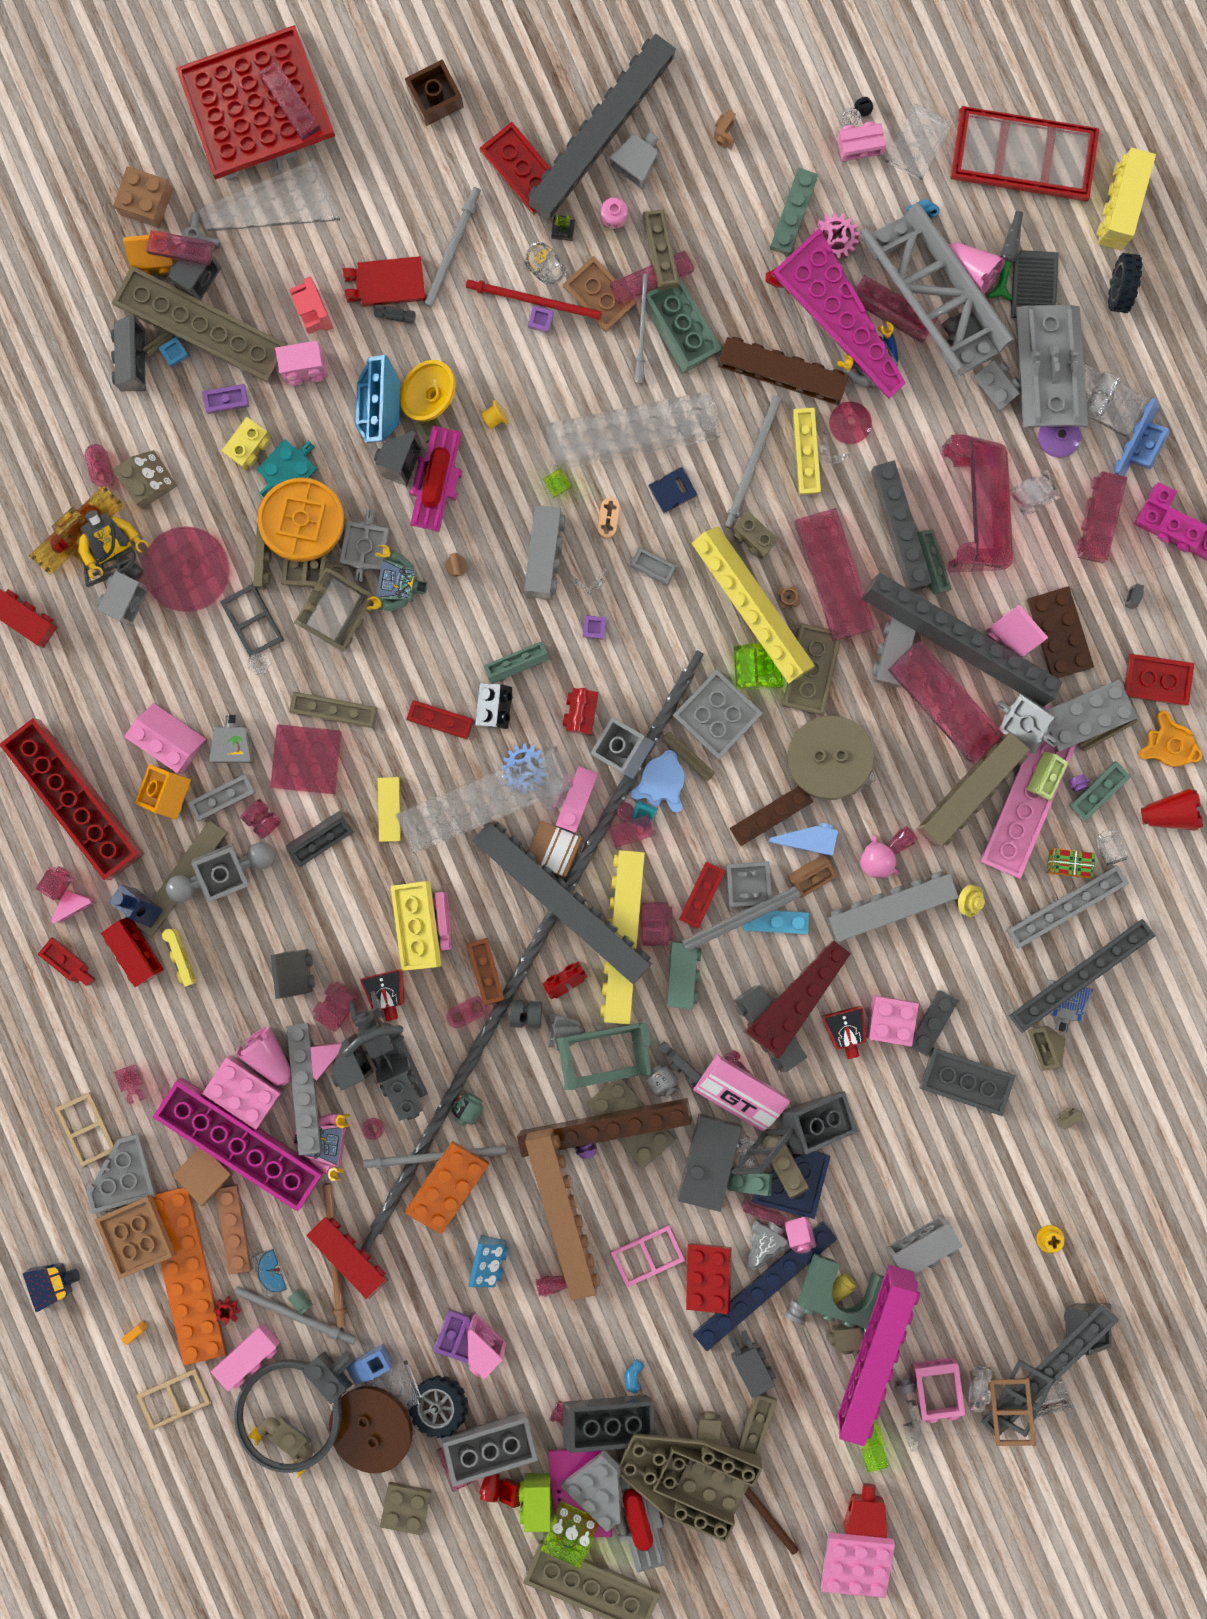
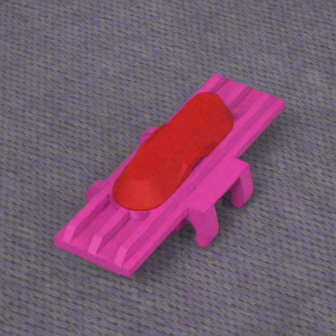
M432 426L426 457H417L418 466L413 488L409 491L410 495L416 497L410 526L440 532L447 497L456 501L458 495L455 492L457 480L462 477L463 473L460 468L454 467L462 432ZM426 465H428L427 470H426L425 479H424L423 490H421V486H422V482H423V478H424V473H425Z

